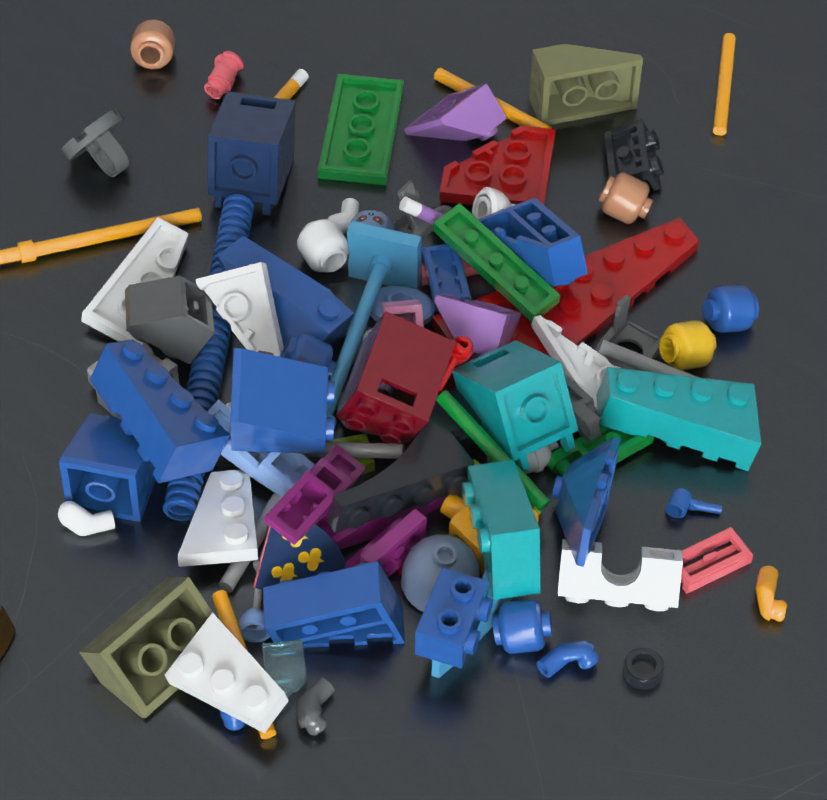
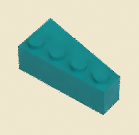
M607 367L596 394L598 416L600 417L599 425L634 436L647 437L650 435L666 442V446L680 450L681 446L703 452L702 457L717 462L720 457L736 462V468L745 471L749 470L761 446L754 384Z

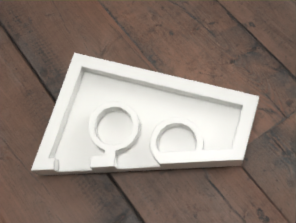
M227 470L210 473L178 553L179 567L258 560L250 476L244 471Z
M213 612L164 675L169 684L263 733L268 730L289 701L285 692Z

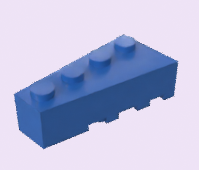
M134 339L106 344L90 381L109 410L119 413L123 419L120 427L126 435H133L139 443L137 452L142 460L151 461L155 467L152 475L156 481L162 483L212 471L230 437V434L219 424L216 417L209 414L194 399L193 395L183 389L169 375L168 370L159 365L145 351V348Z

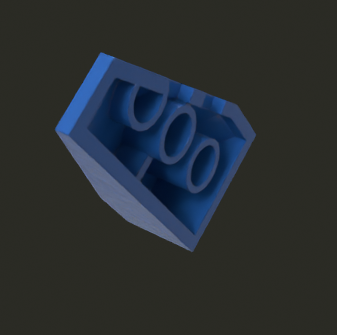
M242 236L218 255L217 260L224 272L259 262L266 263L283 347L291 336L296 338L303 333L312 335L331 346L346 335L354 315L351 309L328 288L247 237Z
M613 437L570 463L563 477L558 475L556 477L552 498L559 499L556 514L577 566H585L606 514L620 448V438Z

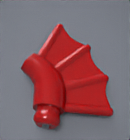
M456 336L452 339L456 344L438 393L443 390L455 366L464 364L471 357L473 342L469 337Z

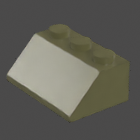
M166 577L79 651V653L105 688L141 718H146L179 689L169 684L164 675L212 614V610L189 577Z

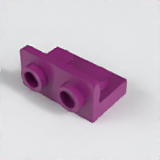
M414 509L404 519L398 518L345 563V569L360 563L378 561L386 576H391L403 565L410 548L421 539L426 538L427 517Z

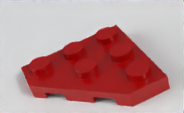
M521 125L512 130L510 136L498 143L493 140L472 151V157L461 163L455 160L444 166L439 201L473 205L476 195L484 187H490L501 191L512 204H519L532 198H537L545 205L556 129Z

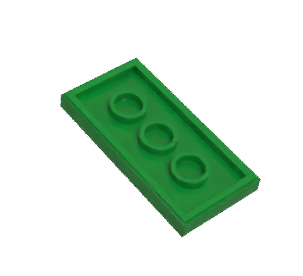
M337 74L318 166V179L387 186L404 92V80Z

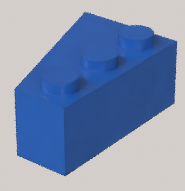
M378 561L360 563L354 567L333 572H321L316 576L294 581L286 580L277 585L263 588L264 629L278 649L329 647V640L354 639L355 645H367V638L392 637L393 644L405 643L403 603Z

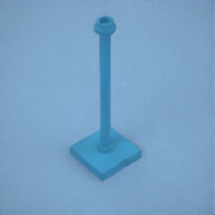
M351 221L347 230V245L349 249L348 274L349 277L366 280L367 284L336 362L335 371L330 378V381H335L334 405L327 404L326 417H334L332 415L382 284L419 289L421 284V236ZM334 417V429H335V426H336L337 421H336V419H335V417Z

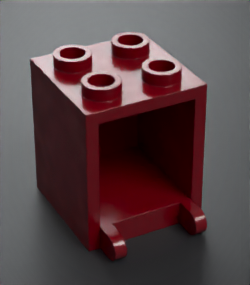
M385 311L363 340L335 417L345 421V424L352 429L366 430L380 436V439L385 443H404L406 447L429 421L456 342ZM380 382L415 396L412 406L378 392Z

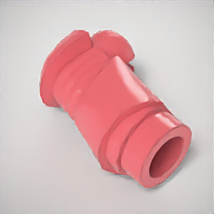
M228 50L216 56L214 60L215 67L208 77V82L204 85L205 92L213 99H220L223 95H226L227 91L231 90L237 73L244 69V63L240 56Z

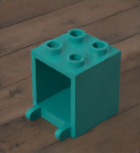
M515 340L454 368L452 374L456 388L482 420L481 427L515 461L523 472L530 470L527 455L553 442L560 440L566 452L575 448L572 433L579 430L560 361Z

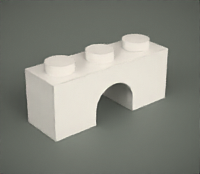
M563 539L558 596H565L567 601L574 603H586L589 599L605 600V604L614 607H626L629 603L645 604V608L654 611H666L668 607L678 608L683 565L682 551L642 547L641 558L637 568L629 574L616 575L609 572L602 563L601 542H594L585 566L581 567L575 564L567 540Z

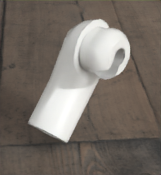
M347 198L342 202L341 212L328 217V220L336 223L344 236L347 235L351 220L359 212V202L356 199Z
M66 501L59 507L58 518L60 522L79 536H87L115 529L111 510L91 514L73 501Z

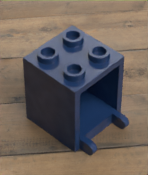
M227 91L208 134V195L215 196V208L222 209L223 201L229 195L240 194L248 197L253 202L263 203V215H271L272 205H277L294 161L295 100Z

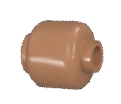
M152 19L145 20L136 27L133 32L130 51L132 58L137 64L143 68L153 70L160 69L169 63L173 56L176 41L170 26L163 21Z
M625 172L617 174L616 177L610 175L598 201L602 202L603 213L625 224L633 223L638 216L644 219L653 202L652 199L648 198L649 185Z

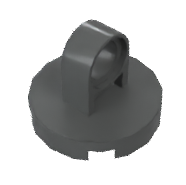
M117 108L113 111L110 110L83 129L84 131L78 136L77 140L73 137L61 150L69 160L78 157L87 150L108 176L115 177L129 167V159L110 132L117 128L125 118Z

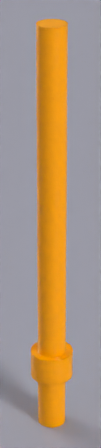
M199 208L35 243L32 240L17 242L16 247L0 250V265L21 260V263L36 261L38 256L145 234L158 217L176 227L201 222V212Z

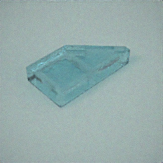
M302 640L262 644L264 670L285 692L288 698L307 682Z

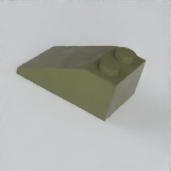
M571 44L533 49L529 101L537 119L547 125L637 109L643 58L639 54Z

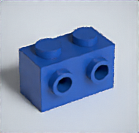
M442 567L415 632V655L462 669L467 654L474 655L480 639V631H477L480 621L487 622L492 610L493 599L488 598L489 581Z

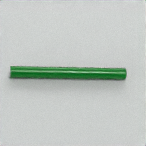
M447 390L443 391L436 398L438 404L493 462L512 460ZM516 464L529 501L538 511H542L551 502L550 499Z

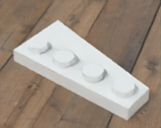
M158 217L82 312L81 322L118 342L134 339L142 345L144 342L136 340L126 331L125 289L128 285L174 277L185 250L189 233Z

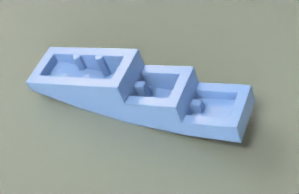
M218 399L207 411L216 417L219 424L230 434L221 455L250 477L283 497L307 470L310 471L315 465L302 453L231 451V410Z

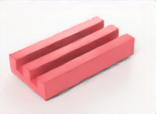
M732 527L681 550L683 564L729 542L732 543V545L718 552L713 551L703 556V559L685 568L682 566L681 582L683 583L682 589L686 594L752 563V552Z

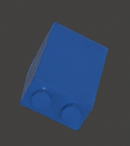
M234 348L230 413L231 451L325 454V442L333 441L334 417H326L327 404L334 405L335 381H328V367L247 349Z
M90 413L59 460L65 502H76L90 513L95 514L111 510L113 517L141 522L156 480L152 475L155 467L151 461L142 460L137 452L139 443L133 435H126L120 427L123 419L112 415L103 416Z

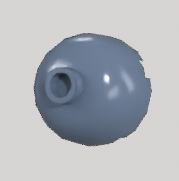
M436 534L421 539L410 548L402 565L401 588L407 600L418 610L424 612L442 567L480 578L479 561L474 551L461 539L451 535Z

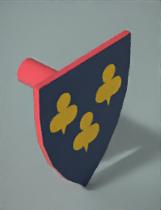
M269 525L253 587L263 589L286 580L294 581L316 576L321 572L345 569L346 561L337 544L317 525L295 545Z

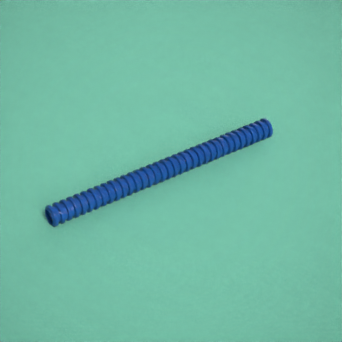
M229 195L223 201L209 276L224 272L217 260L220 253L242 236L249 237L254 203L244 195ZM213 301L212 310L215 333L193 359L186 389L206 411L219 399L223 380L222 375L228 353L227 348L229 347V339L231 337V325L220 316ZM205 472L169 481L167 493L165 494V503L163 504V512L168 517L177 521L192 520L200 500Z

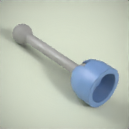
M258 557V560H254L253 562V568L255 569L256 574L261 557ZM255 588L253 607L242 613L239 620V628L243 639L248 642H263L270 637L264 629V610H261L263 589Z

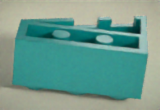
M509 460L468 466V482L462 483L463 501L465 506H470L471 525L477 531L479 549L483 556L493 600L540 594V528L515 461Z

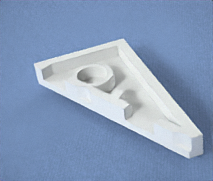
M259 262L196 279L197 286L200 290L206 292L216 305L217 312L230 323L231 330L247 350L274 353V356L280 357L284 347L266 263Z
M541 315L535 316L531 327L550 357L561 362L564 374L594 399V406L597 408L596 394L607 367H620L612 365L607 358L582 342L577 346L561 335L563 328L554 322L544 319Z

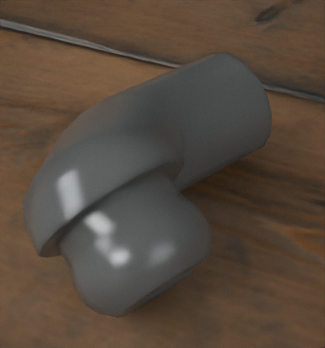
M320 677L298 699L296 704L298 724L301 728L305 727L310 735H317L326 728L327 719L321 715V705L335 692L332 684L323 677Z

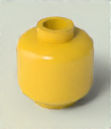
M698 320L669 325L659 342V350L663 360L679 370L701 368L708 365L716 349L714 334L704 322Z

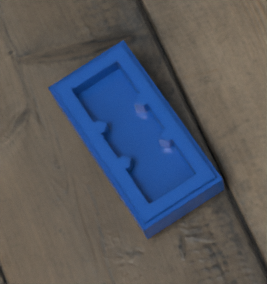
M448 244L422 247V259L435 311L439 312L434 302L436 294L445 293L460 297L459 301L462 302L472 300L461 256Z

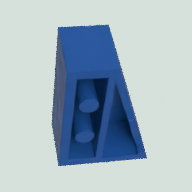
M532 198L478 219L549 285L555 287L558 285H568L573 283L576 278L588 274L580 235L537 198Z

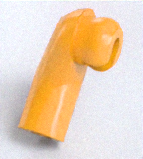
M763 566L759 570L755 590L760 615L768 621L774 619L780 622L785 618L787 603L784 600L774 599L779 575L777 569L773 566Z

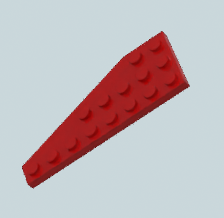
M677 218L585 255L588 274L576 278L573 283L568 285H558L556 287L550 285L560 294V300L557 305L542 317L563 328L561 335L579 346L593 334L598 335L615 320L616 304L618 301L624 298L625 295L631 296L630 308L634 304V299L641 293H648L655 287V283L666 272L671 273L694 254L698 250L699 240L683 220ZM498 291L475 299L520 312ZM441 313L433 316L432 326L439 335L452 340L454 337ZM521 314L519 323L509 343L516 340L550 357L532 329V322ZM469 358L465 363H467V362H469V361H471V360H473V359H472V358Z

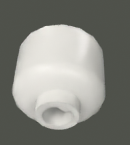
M322 219L308 223L297 239L299 252L314 271L334 272L341 268L347 260L349 254L347 239L336 223L331 220Z

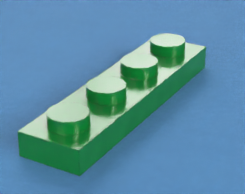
M460 203L433 223V232L531 322L535 316H543L559 303L560 294Z

